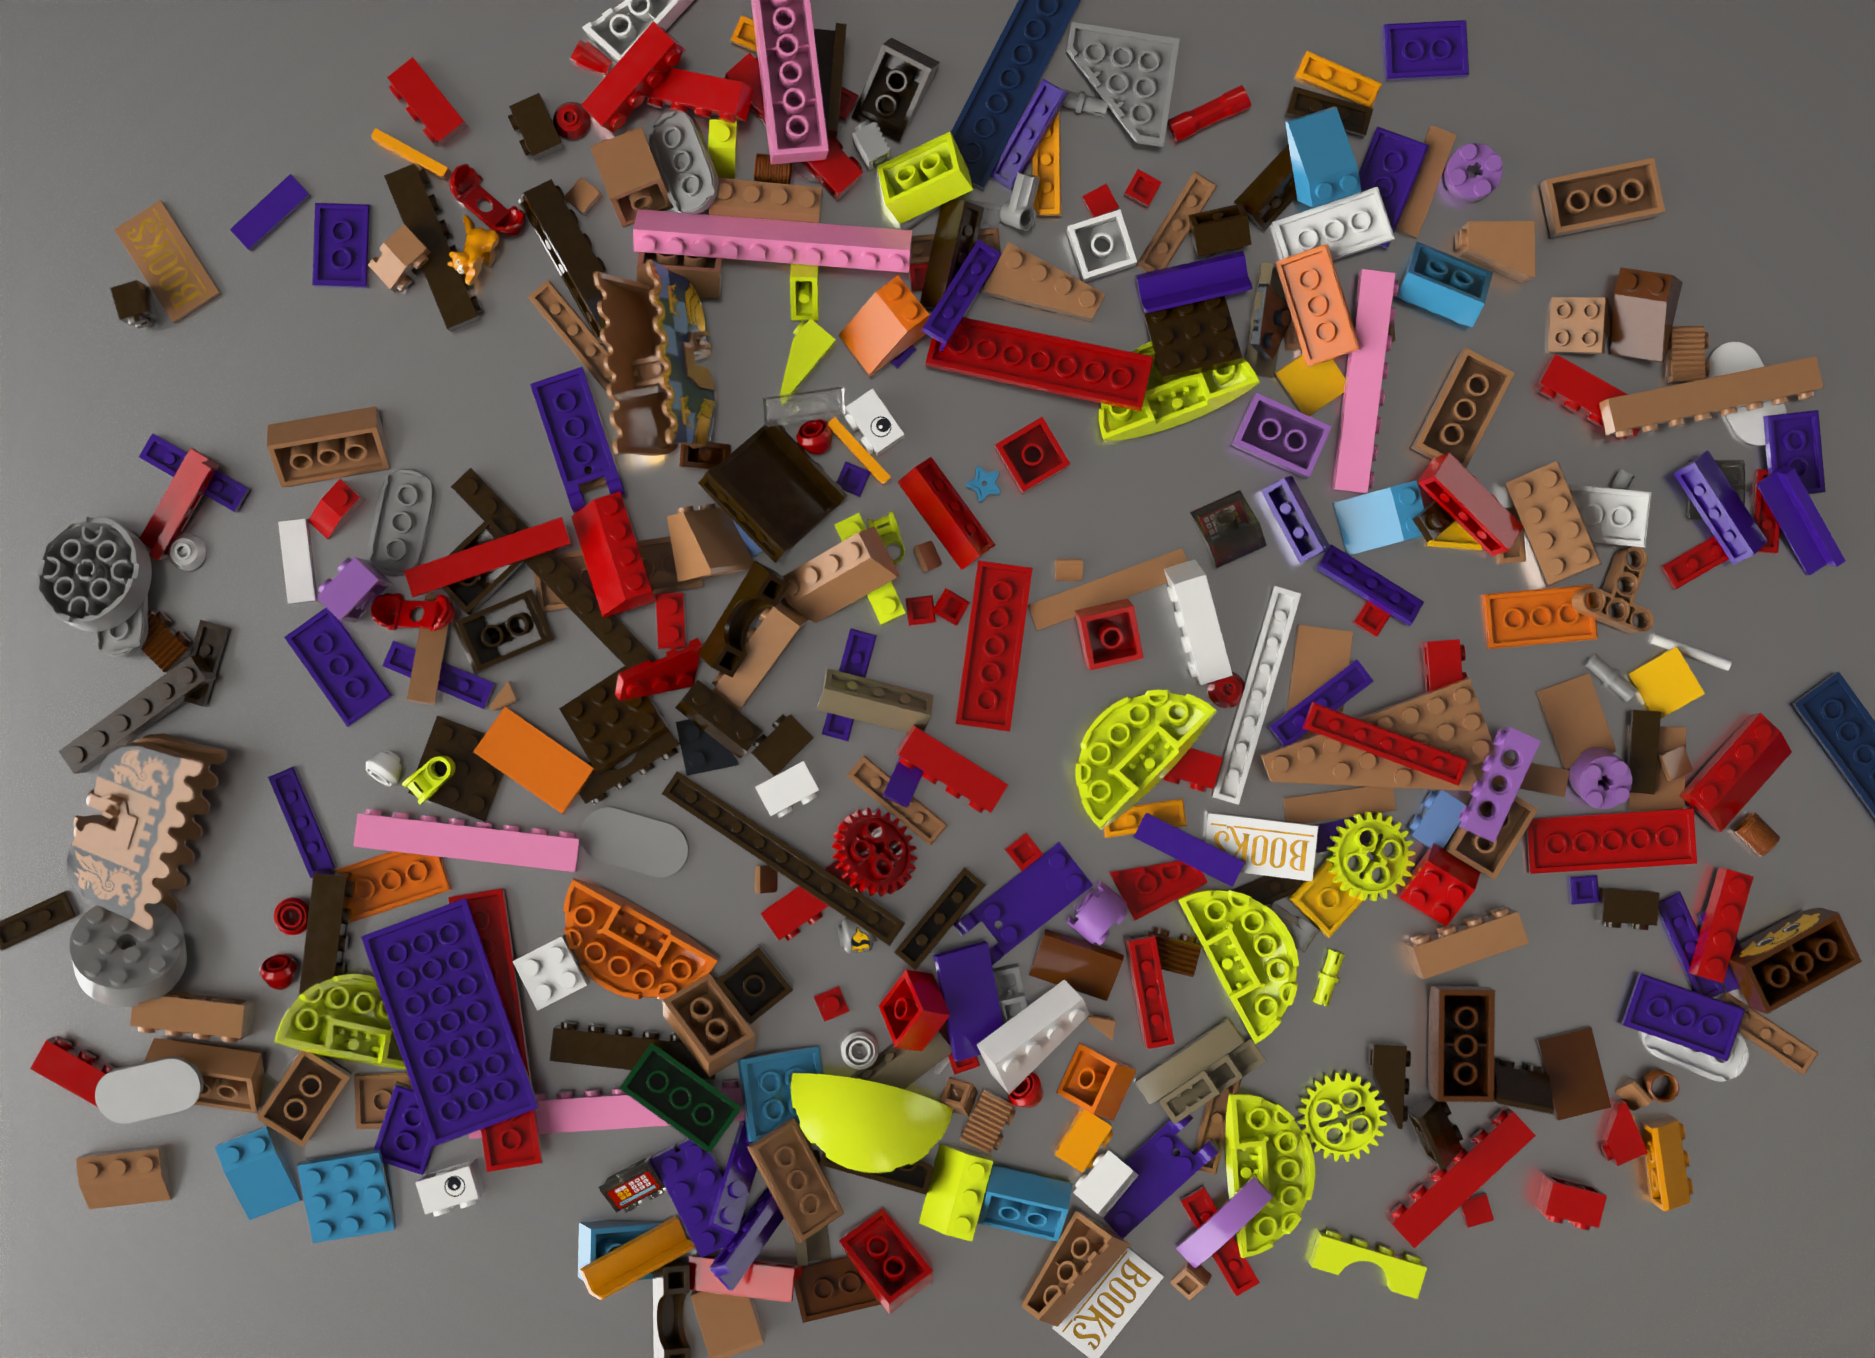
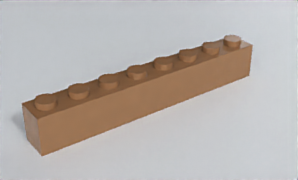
M1817 356L1610 398L1600 402L1599 405L1606 435L1616 433L1617 438L1633 435V430L1642 428L1643 433L1660 429L1659 424L1668 423L1669 427L1685 424V419L1694 417L1695 422L1712 418L1711 413L1720 412L1721 416L1738 413L1737 408L1746 406L1747 411L1763 408L1764 402L1772 401L1774 406L1789 402L1788 397L1798 396V400L1815 397V391L1824 387Z

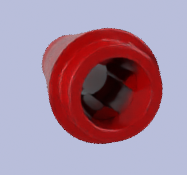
M579 40L570 57V60L576 62V66L602 73L603 75H606L613 62L589 41L585 43L582 40Z

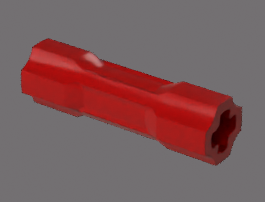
M1241 85L1206 104L1169 119L1167 125L1173 139L1177 143L1196 134L1199 130L1251 108L1252 105L1246 90Z

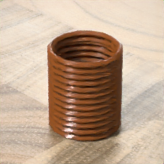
M756 154L754 181L790 184L792 163L771 165L770 154Z
M1757 812L1746 816L1734 830V833L1758 857L1767 854L1780 840V836L1770 828L1771 826Z
M1652 1069L1647 1072L1642 1081L1643 1089L1648 1095L1662 1103L1674 1100L1679 1093V1082L1676 1077L1661 1069ZM1666 1075L1669 1079L1668 1090L1661 1096H1655L1652 1091L1654 1080L1659 1076Z

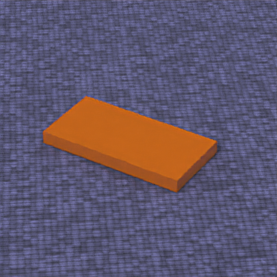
M1323 244L1276 261L1275 265L1307 367L1360 350L1359 341L1329 245Z
M1593 584L1483 594L1482 601L1487 649L1598 639L1596 620L1575 611L1571 602L1575 592L1581 589L1593 588ZM1587 595L1586 604L1588 607H1590L1592 600L1591 597Z
M507 707L503 708L473 751L563 815L595 771L592 766Z
M391 851L333 870L352 873L351 881H355L353 897H349L348 908L352 910L350 923L452 890L443 858L439 856Z

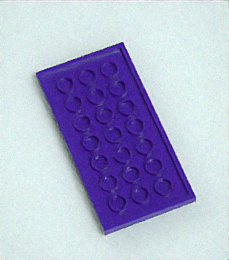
M466 898L361 936L433 1147L540 1108Z

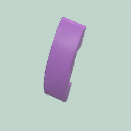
M1253 1176L1197 1230L1195 1229L1183 1240L1176 1249L1194 1268L1198 1267L1245 1226L1273 1198V1195Z

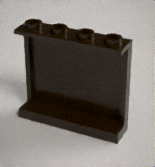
M772 417L716 467L710 468L698 483L774 563L779 561L836 510L848 496L842 487L825 473L823 467L815 462L805 452L804 448L786 432L785 428Z

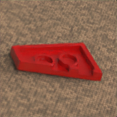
M698 638L689 641V646L677 651L676 648H673L666 652V657L655 662L647 660L620 672L615 690L616 697L619 701L692 687L700 658L698 653L702 648V643Z
M1182 861L1109 872L1122 898L1127 902L1126 906L1134 921L1208 883L1202 871Z

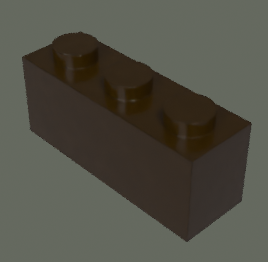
M699 680L692 685L675 707L738 758H741L763 732V730Z

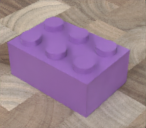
M1256 392L1251 399L1231 446L1307 479L1313 471L1332 426Z
M354 557L352 560L347 558L338 567L339 574L333 580L328 578L318 588L320 593L316 598L340 621L355 623L372 605L376 596L382 595L392 582L379 572L369 560Z

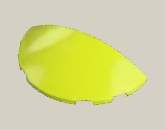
M1150 341L1132 351L1133 353L1153 356V364L1142 411L1101 403V409L1099 408V425L1103 441L1136 438L1187 423L1235 400L1258 385L1259 379L1250 364L1243 358V363L1162 382Z
M1168 690L1146 691L1145 695L1134 698L1125 697L1101 713L1092 723L1081 742L1082 749L1075 770L1076 784L1079 787L1082 798L1081 802L1092 821L1102 830L1140 801L1185 755L1212 720L1217 710L1207 702L1190 694L1184 696L1170 693Z
M1204 890L1178 899L1225 992L1253 1042L1257 1044L1280 1025L1282 1016L1285 1014L1288 1006L1293 1004L1296 996L1299 960L1290 932L1278 915L1268 906L1240 892Z
M362 974L338 975L332 979L314 984L299 995V998L286 1011L276 1033L275 1043L294 1049L346 1061L406 1070L377 982L373 976Z
M792 1073V1107L796 1109L800 1120V1128L811 1143H815L826 1153L828 1159L852 1170L867 1173H885L920 1161L942 1139L952 1117L953 1108L920 1094L894 1086L843 1076Z
M1229 1094L1225 1128L1229 1199L1253 1176L1273 1195V1198L1236 1233L1240 1256L1246 1258L1273 1248L1274 1242L1284 1234H1290L1302 1219L1301 1212L1306 1202L1312 1198L1315 1184V1160L1307 1135L1301 1132L1300 1127L1294 1121L1295 1118L1288 1111L1260 1096Z

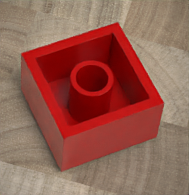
M1043 416L994 446L1022 494L1070 466L1069 460Z
M1129 599L1075 610L1084 661L1089 670L1144 658L1134 605Z
M1433 843L1411 872L1412 876L1405 880L1406 885L1403 886L1400 899L1447 927L1475 891L1481 872Z
M907 969L878 1006L895 1048L921 1052L950 1016L934 975Z
M1543 1174L1535 1207L1542 1212L1541 1215L1547 1217V1220L1563 1224L1565 1219L1572 1223L1574 1227L1590 1230L1591 1226L1596 1228L1600 1226L1607 1195L1595 1187Z

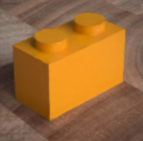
M1081 1108L1054 1150V1154L1081 1173L1086 1168L1090 1170L1098 1157L1095 1153L1100 1145L1106 1146L1113 1135V1132L1110 1130L1113 1126L1101 1116Z

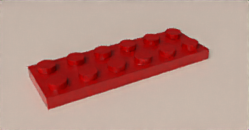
M978 560L955 724L1010 732L1033 568Z
M1693 808L1533 818L1526 829L1529 874L1697 864Z

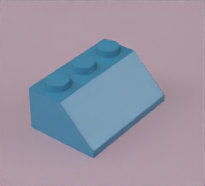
M1416 242L1401 278L1396 297L1406 303L1415 304L1427 309L1433 314L1442 315L1454 320L1458 324L1473 328L1485 304L1493 272Z
M992 1165L978 1224L1058 1242L1068 1213L1073 1183Z

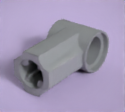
M1017 172L1011 199L1004 203L1000 211L1002 223L1023 231L1032 229L1037 218L1033 205L1040 182L1039 177Z
M1272 903L1269 908L1285 924L1292 936L1295 947L1305 953L1319 932V929L1300 917L1296 918L1279 905Z

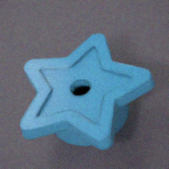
M976 467L975 478L966 483V487L976 491L979 502H982L988 494H1001L996 484L999 471L987 473L981 467ZM986 481L987 486H983L982 482Z

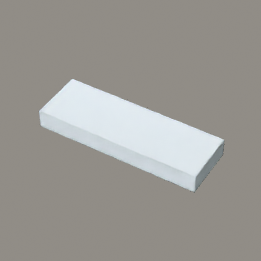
M307 519L280 521L278 525L288 604L317 601Z

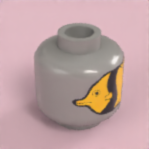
M848 918L843 920L841 926H838L840 948L844 947L845 951L849 954L869 952L873 948V942L878 941V938Z

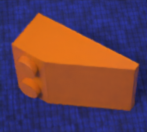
M897 275L873 294L838 336L869 376H872L926 335V333L922 332V328L930 314Z

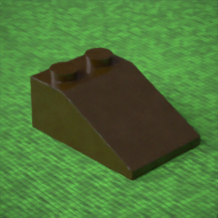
M890 38L882 44L851 118L861 123L867 120L870 123L876 122L880 132L900 142L923 100L940 62Z
M488 517L449 555L507 535ZM525 560L443 587L442 589L467 615H471L495 593Z
M532 589L453 623L474 674L554 640Z
M1499 1059L1498 1063L1494 1062V1101L1497 1104L1549 1114L1554 1113L1550 1078L1547 1073L1542 1072L1541 1066L1526 1064L1525 1068L1516 1067L1514 1061Z
M1429 1097L1408 1107V1116L1428 1159L1442 1170L1462 1150L1459 1141L1463 1140L1458 1126L1456 1124L1452 1126L1448 1116L1452 1113L1447 1102H1438L1433 1097Z

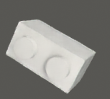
M805 760L755 787L770 816L777 814L778 818L793 811L791 805L801 800L804 805L817 798L815 792L820 790Z
M1110 1150L1106 1154L1101 1153L1096 1158L1092 1171L1088 1175L1084 1174L1075 1185L1077 1189L1073 1192L1103 1218L1139 1176Z

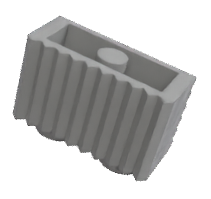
M867 120L854 128L856 132L852 134L853 144L868 171L877 168L878 165L891 159V147H888V142L883 137V133L880 132L878 123H870Z

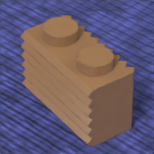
M1672 326L1667 347L1668 384L1687 383L1706 379V376H1709L1710 363L1709 360H1705V349L1709 347V334L1704 332V326Z
M983 1088L959 1139L987 1154H990L992 1149L997 1151L1004 1137L1000 1132L1004 1124L1010 1125L1016 1113L1012 1109L1014 1105L1008 1099Z

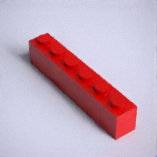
M749 52L725 74V79L744 82L754 89L750 110L766 126L758 56L754 58ZM827 138L829 151L826 160L800 163L838 201L861 180L863 175L862 166L853 156L849 158L842 150L843 146L838 139Z
M1508 1108L1506 1111L1502 1109L1497 1112L1491 1119L1493 1123L1485 1130L1483 1128L1478 1130L1471 1137L1473 1142L1465 1149L1462 1147V1150L1446 1168L1442 1170L1437 1168L1431 1174L1432 1180L1425 1186L1423 1184L1419 1185L1411 1193L1410 1196L1412 1198L1405 1205L1401 1203L1390 1213L1392 1217L1389 1219V1222L1414 1249L1536 1136L1514 1111Z

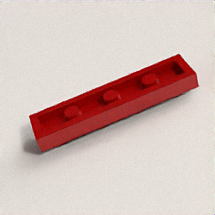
M1204 1186L1180 1199L1196 1229L1218 1211ZM1234 1237L1212 1254L1235 1296L1260 1283L1247 1259L1240 1256L1238 1244Z

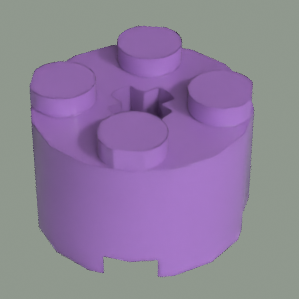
M1469 143L1457 149L1450 156L1443 170V179L1449 194L1457 200L1467 203L1479 201L1489 196L1501 182L1503 163L1500 156L1487 145L1479 143ZM1474 168L1478 175L1471 178L1469 176L1470 172L1467 170Z
M1593 747L1580 753L1582 756L1576 760L1574 765L1570 766L1569 771L1571 788L1579 797L1597 809H1609L1620 803H1625L1630 797L1633 779L1628 765L1617 755L1605 748Z
M1102 881L1097 884L1099 889L1097 892L1092 888L1075 907V910L1078 912L1076 917L1073 919L1070 916L1066 921L1071 928L1090 944L1096 942L1099 946L1110 935L1108 931L1112 924L1115 922L1118 925L1128 914L1125 907L1127 902Z

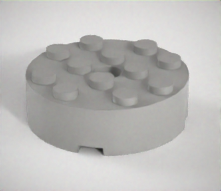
M86 516L64 524L49 537L39 553L37 575H34L37 595L43 606L51 614L77 629L97 632L120 625L137 611L148 593L151 583L152 566L145 545L135 534L111 519L105 517L89 518Z
M161 902L156 904L147 903V911L152 913L155 918L154 927L150 930L99 905L91 908L80 918L71 934L69 949L79 985L90 997L110 1006L134 1007L138 1006L139 1002L152 998L157 1000L177 984L186 967L187 949L182 925L176 914L169 907Z

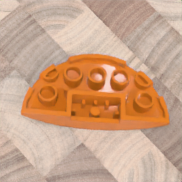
M573 878L568 888L563 908L565 912L566 927L564 933L569 949L574 951L580 961L581 969L606 990L636 1000L642 997L665 999L707 975L717 963L718 958L702 945L652 912L603 888Z

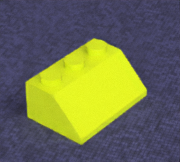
M950 131L877 166L885 205L899 224L973 190L969 170Z
M940 1143L919 1224L945 1235L972 1242L993 1165V1157Z

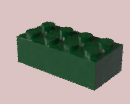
M652 1042L619 1087L621 1091L709 1154L743 1108Z

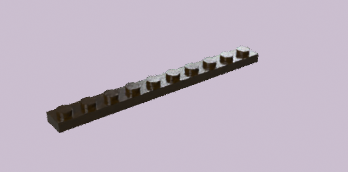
M471 467L451 486L484 521L490 517L506 535L530 528ZM553 551L528 558L524 561L627 669L647 660L652 662L658 660L615 615L602 617L596 595Z
M678 771L662 792V795L888 946L892 944L905 923Z

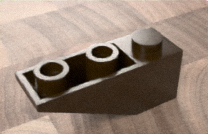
M1370 1042L1369 1071L1381 1097L1384 1099L1385 1106L1394 1125L1398 1129H1403V1122L1408 1120V1106L1404 1105V1094H1409L1410 1083L1409 1078H1405L1406 1067H1410L1411 1051L1407 1050V1046L1403 1043Z

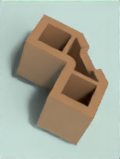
M403 224L380 247L382 253L378 257L373 258L368 266L394 293L397 290L401 292L413 281L411 278L415 274L411 270L413 268L417 270L428 261L427 255L431 252Z

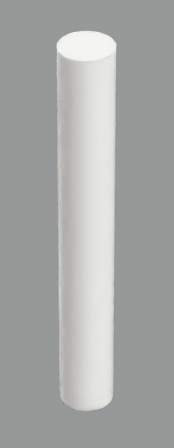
M1653 633L1650 640L1651 644L1668 650L1677 646L1682 655L1726 671L1730 669L1732 664L1731 660Z

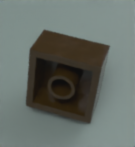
M759 944L715 980L750 1025L793 991L792 985Z

